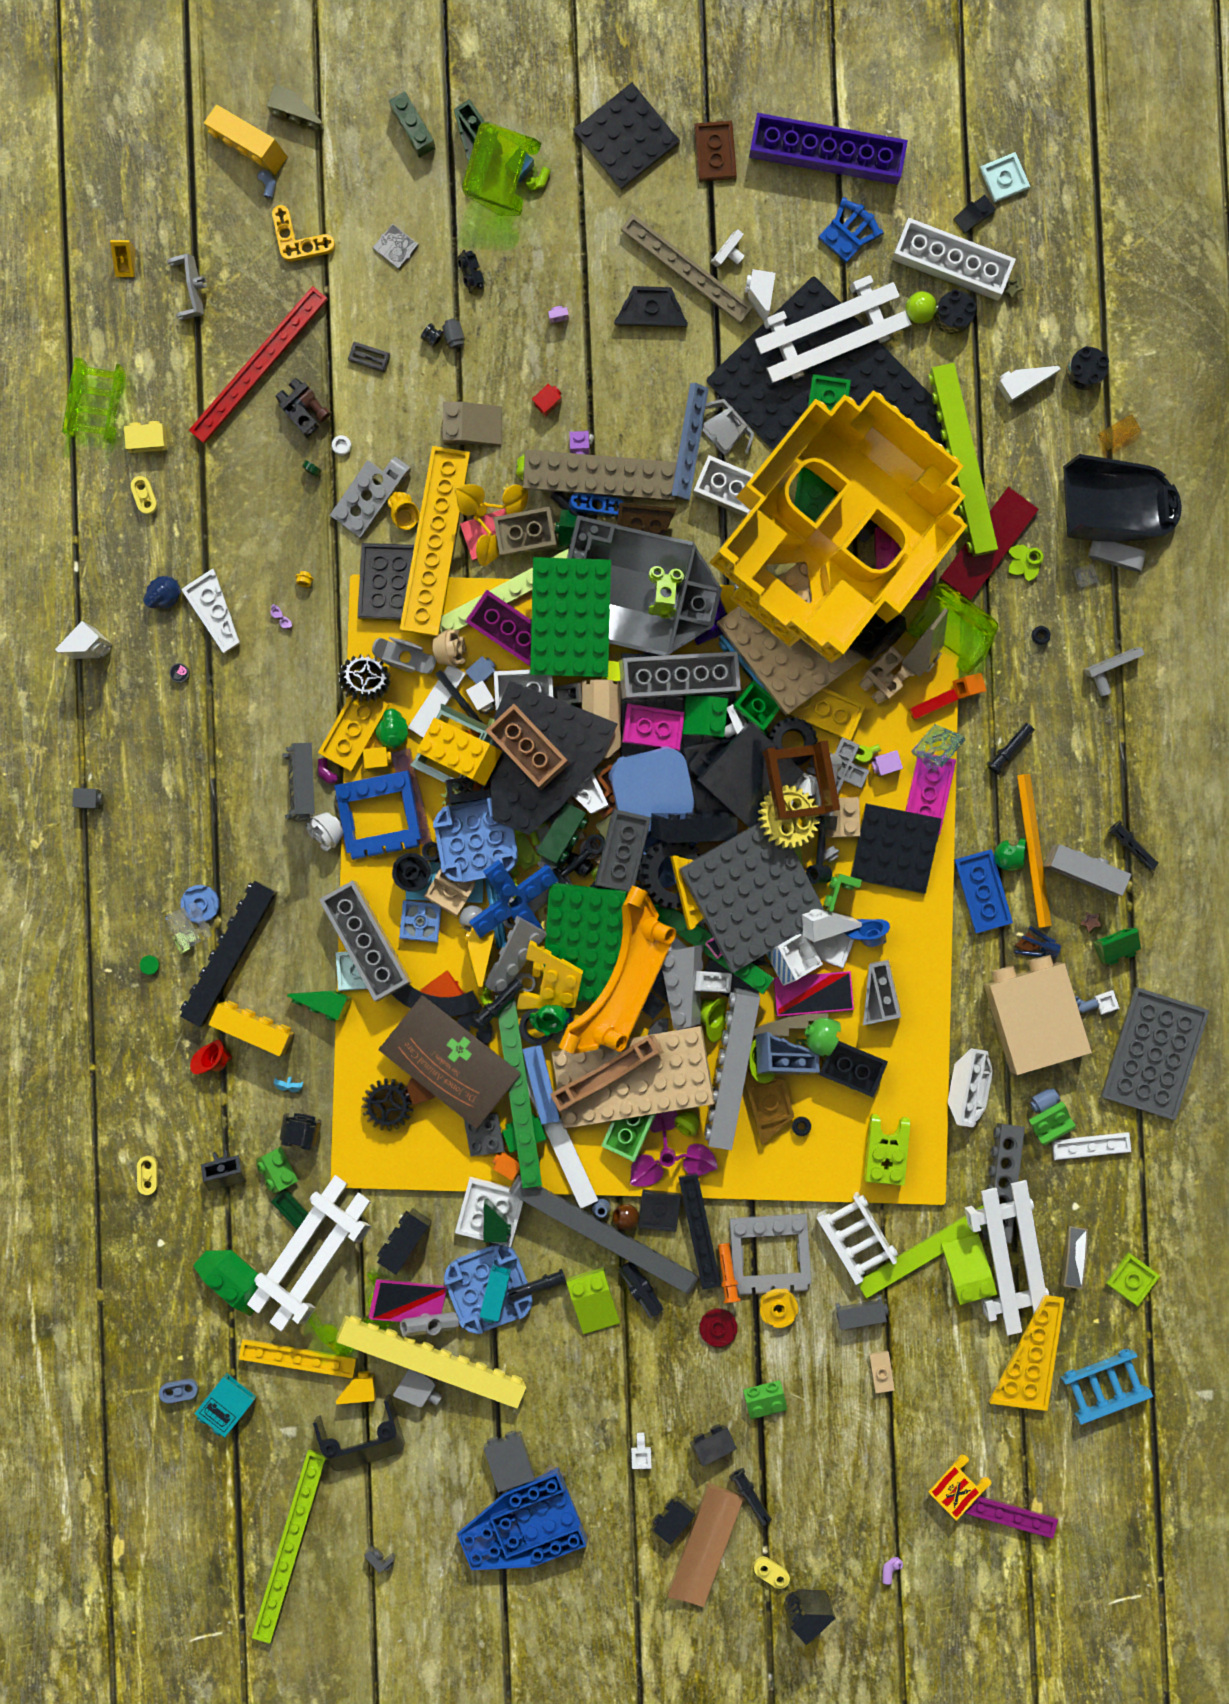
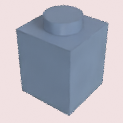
M482 656L465 672L475 684L481 681L485 683L496 672L494 669L496 665L489 657L485 659Z

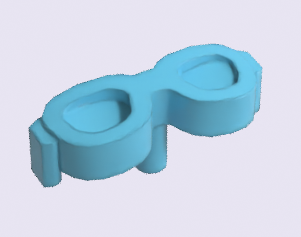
M288 1077L286 1083L275 1078L274 1085L281 1091L299 1092L303 1087V1082L291 1083L292 1078Z

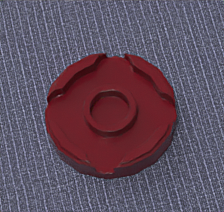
M713 1308L702 1316L699 1323V1331L702 1339L709 1345L724 1347L729 1345L736 1337L738 1325L730 1311L724 1308Z

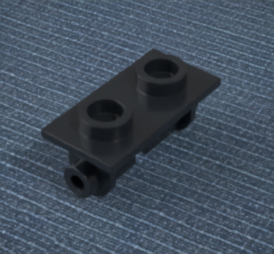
M463 250L457 257L458 267L462 270L464 284L468 288L469 293H472L476 287L478 290L483 289L485 281L481 270L474 271V269L480 267L476 254L473 251L466 252Z

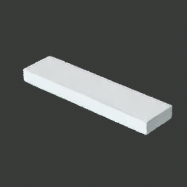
M449 665L443 672L456 689L466 673L458 668ZM438 680L408 726L409 729L423 738L433 718L437 717L441 703L446 705L452 697L440 680Z
M1128 1132L1054 1140L1052 1141L1054 1160L1131 1152L1130 1135Z

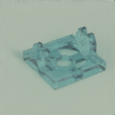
M934 724L911 752L914 756L921 758L923 764L928 769L932 768L936 772L939 767H943L964 743L965 738L963 735ZM942 741L939 747H933L935 742ZM929 744L931 748L925 753V747ZM936 751H945L940 756H932Z

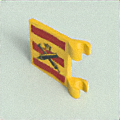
M963 1454L957 1458L954 1464L928 1491L956 1521L992 1483L989 1478L983 1477L976 1486L960 1470L969 1461V1458Z

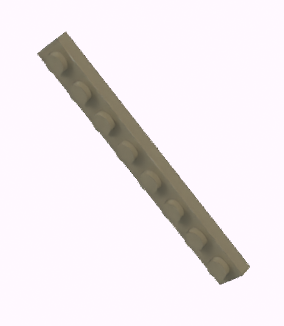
M634 214L631 215L621 228L625 235L739 324L751 312L753 307Z

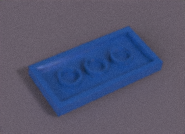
M992 849L955 859L954 863L974 932L980 933L1013 923Z

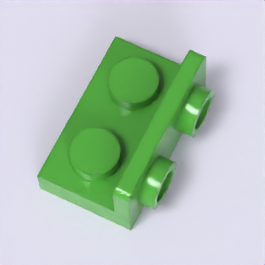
M1063 1101L1029 1119L1034 1134L1043 1146L1076 1128Z

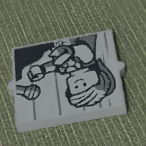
M392 223L388 230L381 234V238L373 246V249L399 269L407 259L411 258L410 255L419 245Z

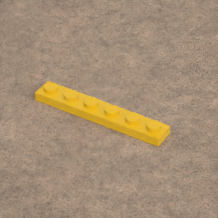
M242 1339L239 1360L347 1378L354 1377L357 1361L356 1357Z

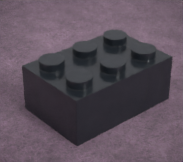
M838 1040L833 1052L829 1056L825 1055V1058H823L818 1074L870 1097H874L888 1061Z
M414 1208L410 1212L406 1210L398 1222L401 1224L400 1228H394L388 1237L390 1243H384L377 1256L380 1258L377 1263L397 1275L432 1220Z

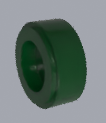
M307 460L302 465V468L316 477L322 471Z

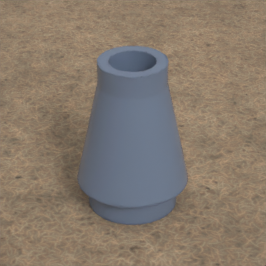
M598 1199L592 1205V1212L598 1218H605L611 1212V1205L605 1199ZM604 1208L605 1212L599 1213L598 1209Z

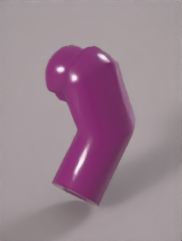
M318 759L319 777L328 784L336 783L338 775L328 770L327 759Z

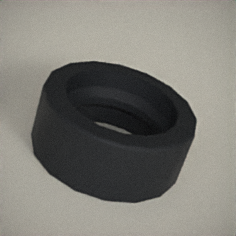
M537 1008L527 1011L522 1016L519 1024L521 1036L525 1041L533 1045L545 1044L554 1035L550 1034L548 1037L544 1035L543 1037L535 1038L527 1032V1021L531 1013L539 1010Z

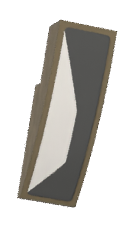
M1068 1225L1060 1283L1065 1287L1083 1290L1087 1258V1228Z

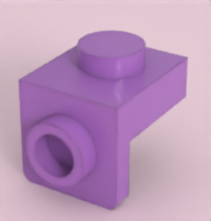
M569 432L570 453L589 455V432Z

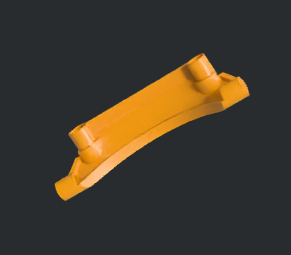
M633 885L631 886L622 906L623 935L613 973L604 990L592 1006L567 1026L558 1048L572 1054L597 1050L601 1044L617 1052L625 1049L671 944L676 937V930L657 921L659 914L647 894L648 892Z

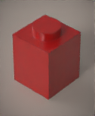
M548 383L532 398V404L546 417L562 402V397L560 396L562 393L556 386L552 387Z

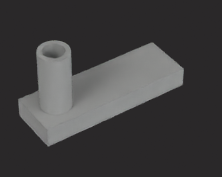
M1135 647L1085 668L1084 671L1086 676L1094 678L1100 696H1105L1111 693V689L1104 672L1145 654L1141 647Z

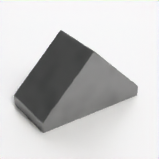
M581 683L553 687L554 698L571 705H582Z

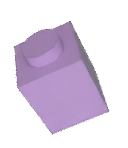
M897 750L874 757V762H871L873 771L878 773V776L903 769Z

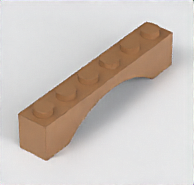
M649 1035L604 1065L566 1084L550 1095L558 1110L566 1111L664 1053L655 1035Z

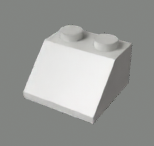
M753 269L752 275L747 276L745 292L748 293V301L762 320L765 321L770 311L775 273Z

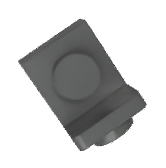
M372 1545L365 1551L364 1556L378 1573L383 1570L387 1571L394 1565V1553L384 1560L382 1552L378 1548L375 1549Z

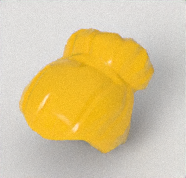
M404 492L393 493L387 502L391 508L392 521L398 528L410 530L419 521V509L412 502L409 494Z

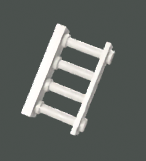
M858 1191L854 1193L853 1198L855 1202L833 1214H827L823 1210L817 1215L820 1225L856 1285L863 1281L864 1271L888 1258L895 1264L897 1263L896 1256H898L895 1247L889 1245L868 1210L866 1198L864 1195L860 1196ZM860 1208L865 1216L864 1219L842 1231L836 1230L833 1225L836 1220ZM868 1225L871 1226L875 1235L851 1248L846 1247L843 1242L846 1237ZM877 1242L881 1243L885 1250L883 1253L861 1265L860 1263L856 1264L853 1259L855 1254Z

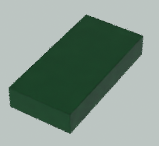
M286 1188L271 1201L296 1230L309 1214Z

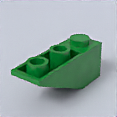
M336 990L287 994V997L292 999L291 1002L300 1006L303 1004L309 1006L308 1010L317 1014L319 1012L326 1014L325 1018L334 1022L344 1019L352 1000L351 997Z

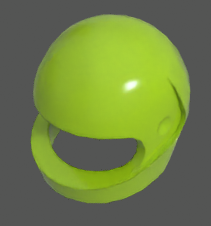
M924 291L911 295L905 305L909 319L917 324H923L932 320L936 312V300L930 293Z

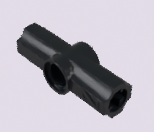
M629 1261L618 1269L629 1285L628 1288L637 1302H640L649 1318L655 1317L664 1310L660 1301L653 1293L652 1286L646 1277L642 1276L634 1263Z

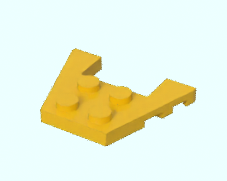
M530 940L526 959L545 964L540 995L521 990L516 1009H540L545 1005L575 1008L583 970L563 958L560 960L552 955L551 951L543 950L537 946V943Z

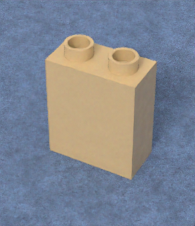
M1051 955L1029 960L1030 970L1016 974L1014 966L992 971L993 981L984 984L1009 1071L1016 1075L1092 1053L1065 963H1053Z

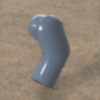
M268 170L259 171L258 179L265 184L263 196L272 199L276 181Z
M1075 996L1080 1013H1085L1099 1007L1095 998L1085 1002L1079 999L1078 996Z

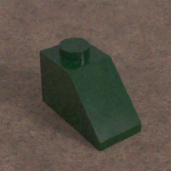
M485 1199L483 1242H507V1237L511 1236V1224H508V1218L489 1199Z

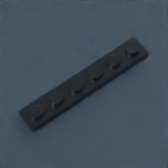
M696 1172L678 1176L702 1290L721 1286L698 1174Z

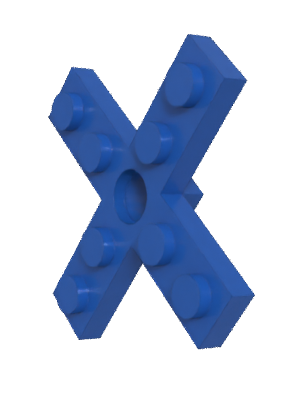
M499 860L486 868L483 873L497 893L499 900L469 921L478 937L482 938L510 916L514 921L516 916H519L544 930L528 906V903L547 890L550 885L558 881L550 866L546 864L518 886L515 885ZM513 896H516L511 903H508Z

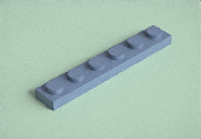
M690 383L671 495L682 500H690L709 389L698 383Z

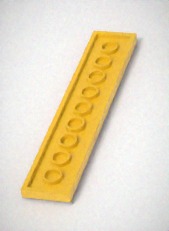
M432 446L400 624V631L433 637L439 635L460 515L454 488L465 485L470 452Z

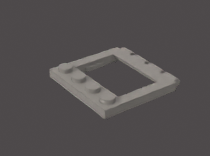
M806 1213L730 1218L732 1264L734 1277L738 1282V1295H752L753 1287H755L756 1294H766L771 1290V1286H774V1289L785 1288L790 1291V1285H793L794 1292L808 1291L807 1284H811ZM798 1234L797 1252L800 1273L743 1276L744 1261L741 1238Z

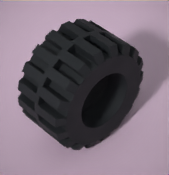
M789 717L778 722L771 730L768 738L779 749H784L781 740L788 731L800 733L804 740V746L814 745L818 742V738H816L817 733L813 730L812 725L808 724L804 719H798L799 717ZM812 755L790 759L797 766H800L807 762Z

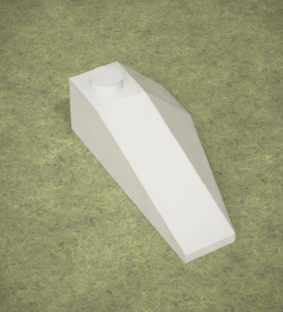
M592 771L591 775L584 780L578 787L579 789L573 794L591 814L609 806Z

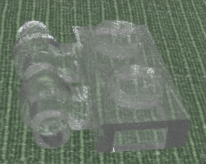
M195 902L188 905L191 910L188 914L184 907L165 916L182 951L200 943L201 940L198 935L203 933L205 939L212 937L209 930L210 926L205 922L202 916L203 912L201 908L197 907ZM195 918L199 928L195 929L190 919Z

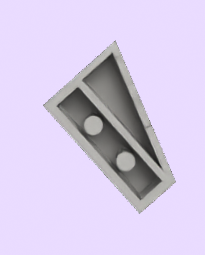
M889 959L870 963L863 1025L901 1018V1009Z

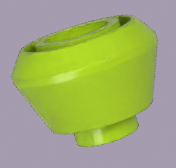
M684 1112L675 1118V1126L684 1135L689 1137L695 1136L700 1124L699 1117L694 1112Z

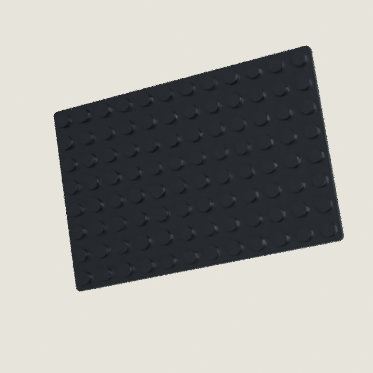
M813 276L773 315L784 311L787 317L784 321L786 327L842 303ZM852 316L794 340L792 343L797 355H800L865 327L855 316ZM763 323L706 380L707 384L722 399H725L744 422L772 450L776 448L808 408L813 374L851 380L849 397L854 399L858 406L873 390L876 393H880L889 404L896 406L900 413L906 418H910L919 429L927 432L932 440L947 448L946 442L942 441L940 431L943 429L941 422L938 423L936 411H938L937 404L933 403L932 395L878 340L803 370L804 375L797 379L788 376L772 383L767 368L783 362L784 358L779 347L760 354L755 339L772 333L771 328L766 329ZM869 519L856 536L862 542H866L874 534L875 527L879 526Z

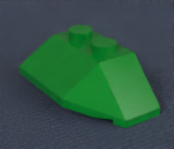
M206 1250L193 1264L195 1270L202 1280L230 1306L251 1316L255 1310L248 1306L247 1303L258 1289L254 1280L259 1273L233 1250Z

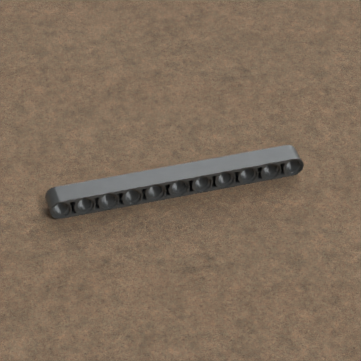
M518 1174L509 1190L512 1195L687 1294L692 1292L700 1278L692 1271L544 1187L537 1186L523 1189L520 1174Z

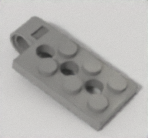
M396 456L388 463L384 471L367 460L330 516L362 538L393 492L397 491L401 483L409 475L411 467ZM377 474H381L383 477V482L380 485H376L373 481L374 476ZM365 490L372 492V498L368 501L363 499V492ZM358 505L361 508V514L355 517L352 514V508Z

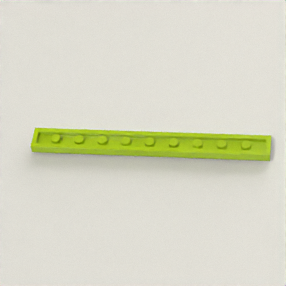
M310 1449L307 1451L252 1635L253 1639L269 1644L272 1641L326 1460L320 1452Z

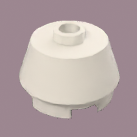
M328 812L311 817L310 821L306 823L308 825L306 829L312 839L315 838L319 843H322L320 847L325 851L335 848L344 833L340 821Z

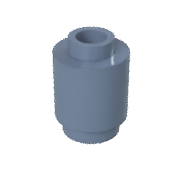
M1047 1088L1033 1096L1030 1105L1036 1113H1042L1055 1106L1061 1100L1054 1088Z

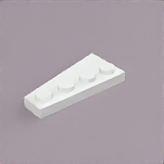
M211 569L181 589L224 654L240 644L214 569Z

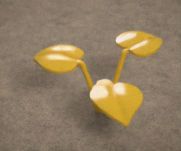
M466 484L454 488L459 511L466 516L474 515V519L487 532V535L479 537L476 544V555L481 566H486L499 556L497 536L492 535L480 517L486 514L487 507L505 508L506 515L522 512L528 502V489H523L521 485H511L504 491L502 496L503 505L483 503L485 492L478 485Z

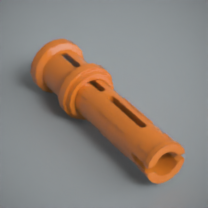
M730 1243L719 1244L718 1250L723 1275L721 1287L724 1288L725 1295L724 1304L739 1302L741 1299L738 1298V1282L734 1277Z

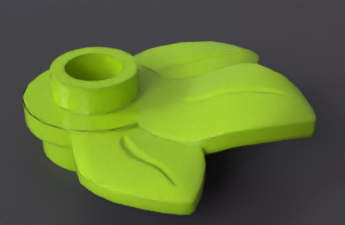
M1016 545L1008 550L1009 554L1014 558L1009 565L1008 572L1010 574H1024L1027 581L1034 579L1038 575L1039 565L1043 562L1044 558L1040 549H1029L1025 545ZM1032 554L1037 557L1036 561L1030 559Z

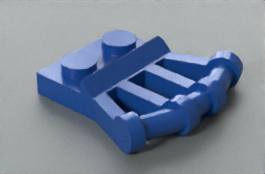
M843 197L835 219L819 235L818 239L847 263L863 245L879 238L884 232L879 228L874 218L875 215L869 214L862 204L848 201L846 197ZM844 208L854 211L843 224L839 222ZM860 215L864 221L853 233L850 232L847 228ZM869 224L873 233L859 240L857 236Z

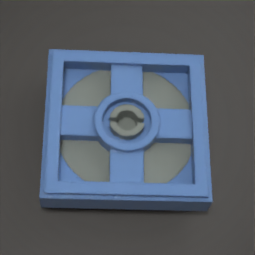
M403 900L399 939L438 942L442 908L434 903Z

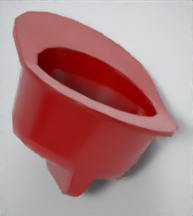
M215 1040L200 1048L193 1055L190 1069L193 1074L197 1075L209 1070L221 1071L227 1062L232 1059V1055L223 1047L221 1040Z

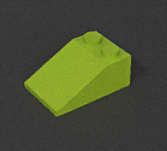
M978 1233L941 1244L955 1298L960 1305L997 1295L993 1276Z
M604 1267L567 1278V1286L583 1334L620 1323Z

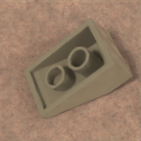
M443 402L444 445H501L502 406L469 402Z
M550 507L493 517L500 555L542 552L558 548L554 516Z
M946 608L918 639L902 661L903 665L919 677L924 671L928 673L935 665L933 662H936L942 655L940 650L944 646L948 609Z

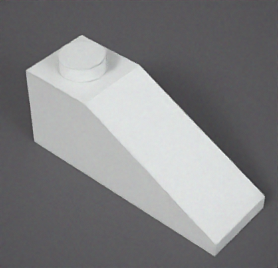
M1060 367L1015 370L1012 373L1007 371L999 377L1001 380L997 383V386L1007 402L1011 403L1056 375L1060 371Z
M813 909L808 913L802 914L803 935L813 942L862 927V923L853 917Z

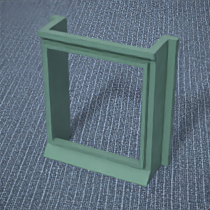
M441 703L437 719L446 723L448 718L481 733L479 739L493 745V739L485 731L489 726ZM419 753L410 765L444 783L445 780L454 779L426 765L425 763L428 758ZM472 781L468 787L472 789L475 781ZM458 783L451 784L452 787L458 789L459 791H462L464 789V787H462Z

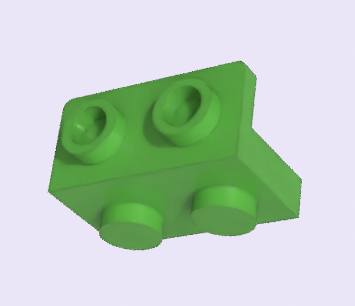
M281 1147L256 1159V1167L263 1174L267 1189L273 1194L298 1181Z
M780 1380L743 1390L750 1420L788 1410Z

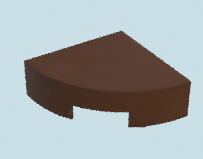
M1029 932L1024 935L1037 940ZM1022 938L1014 945L1024 951H1033L1040 948V946Z

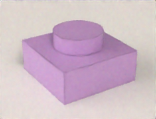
M557 306L548 311L550 324L569 320L567 307Z

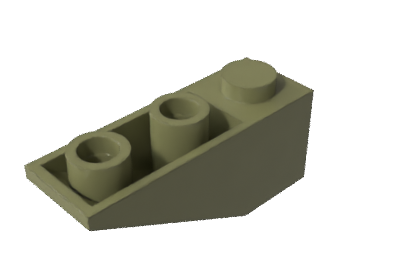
M274 84L267 104L272 116L280 119L282 117L287 118L290 122L297 125L300 123L305 124L314 131L318 129L324 131L322 121L293 90Z

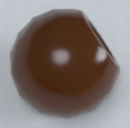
M621 1204L614 1210L613 1222L617 1228L623 1231L632 1230L639 1222V1212L630 1204Z

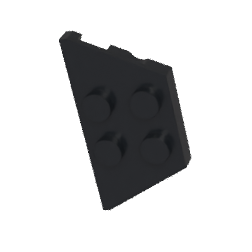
M633 286L614 322V325L688 328V322L671 287Z

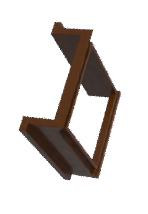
M821 741L814 745L777 750L773 747L767 748L762 752L767 767L776 816L775 821L828 814L840 810L828 741ZM812 755L822 806L786 811L777 760Z

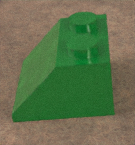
M754 680L741 691L733 702V707L761 732L765 730L780 709L770 694Z
M685 696L682 734L716 739L723 738L728 698Z
M1125 928L1093 942L1101 963H1108V966L1119 962L1118 958L1123 956L1126 958L1135 956L1137 954L1136 951L1141 949L1137 928Z

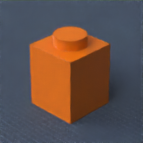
M982 673L952 681L958 699L987 691Z
M506 1151L501 1154L497 1153L492 1161L495 1164L493 1170L512 1181L520 1169L519 1159Z

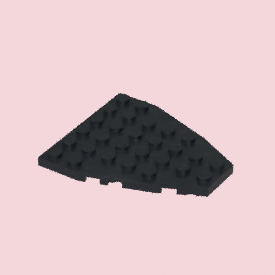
M509 680L495 714L494 722L515 704L570 763L540 790L493 740V746L502 750L490 775L493 821L530 836L541 824H544L550 816L566 804L584 780L591 775L590 773L603 761L618 724Z

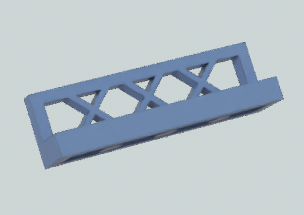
M542 1045L524 1048L522 1050L541 1125L559 1122L558 1108L550 1095L553 1093V1088Z

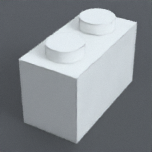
M483 681L466 690L480 714L482 712L487 714L495 709L493 707L495 701Z

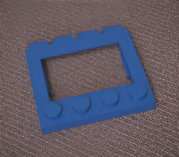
M407 770L334 785L346 851L351 853L352 860L366 858V850L369 857L384 854V846L387 853L403 850V842L405 849L419 847L418 839H422L410 771ZM402 791L409 829L356 840L354 818L349 802Z

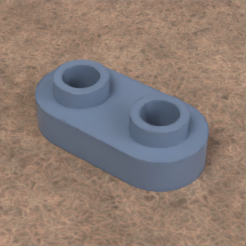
M190 1378L168 1382L160 1388L159 1397L165 1403L189 1400L198 1393L199 1386L195 1380ZM190 1385L192 1387V1391H188L186 1389V1386ZM167 1389H172L173 1394L169 1395Z

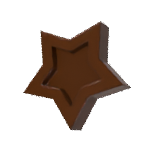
M1086 912L1085 919L1080 924L1087 927L1088 932L1091 934L1095 928L1102 927L1099 922L1101 914L1091 915Z

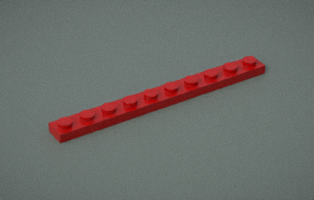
M314 286L308 290L192 425L189 431L204 444L328 301L327 297Z

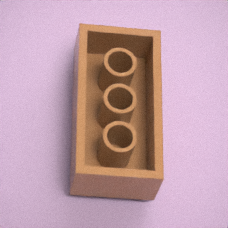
M515 704L485 730L540 790L570 764Z

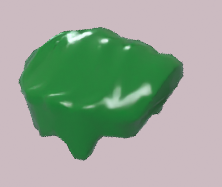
M395 709L386 710L383 713V719L376 728V736L383 747L396 749L405 742L408 736L406 720Z
M545 1005L537 1012L531 1013L529 1019L537 1031L543 1032L548 1037L550 1034H558V1032L564 1030L569 1013L561 1006Z

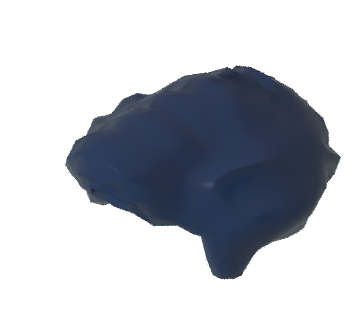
M160 576L152 580L150 585L147 586V592L143 598L144 604L149 608L160 607L166 609L175 605L182 592L178 580H174V578L169 576Z

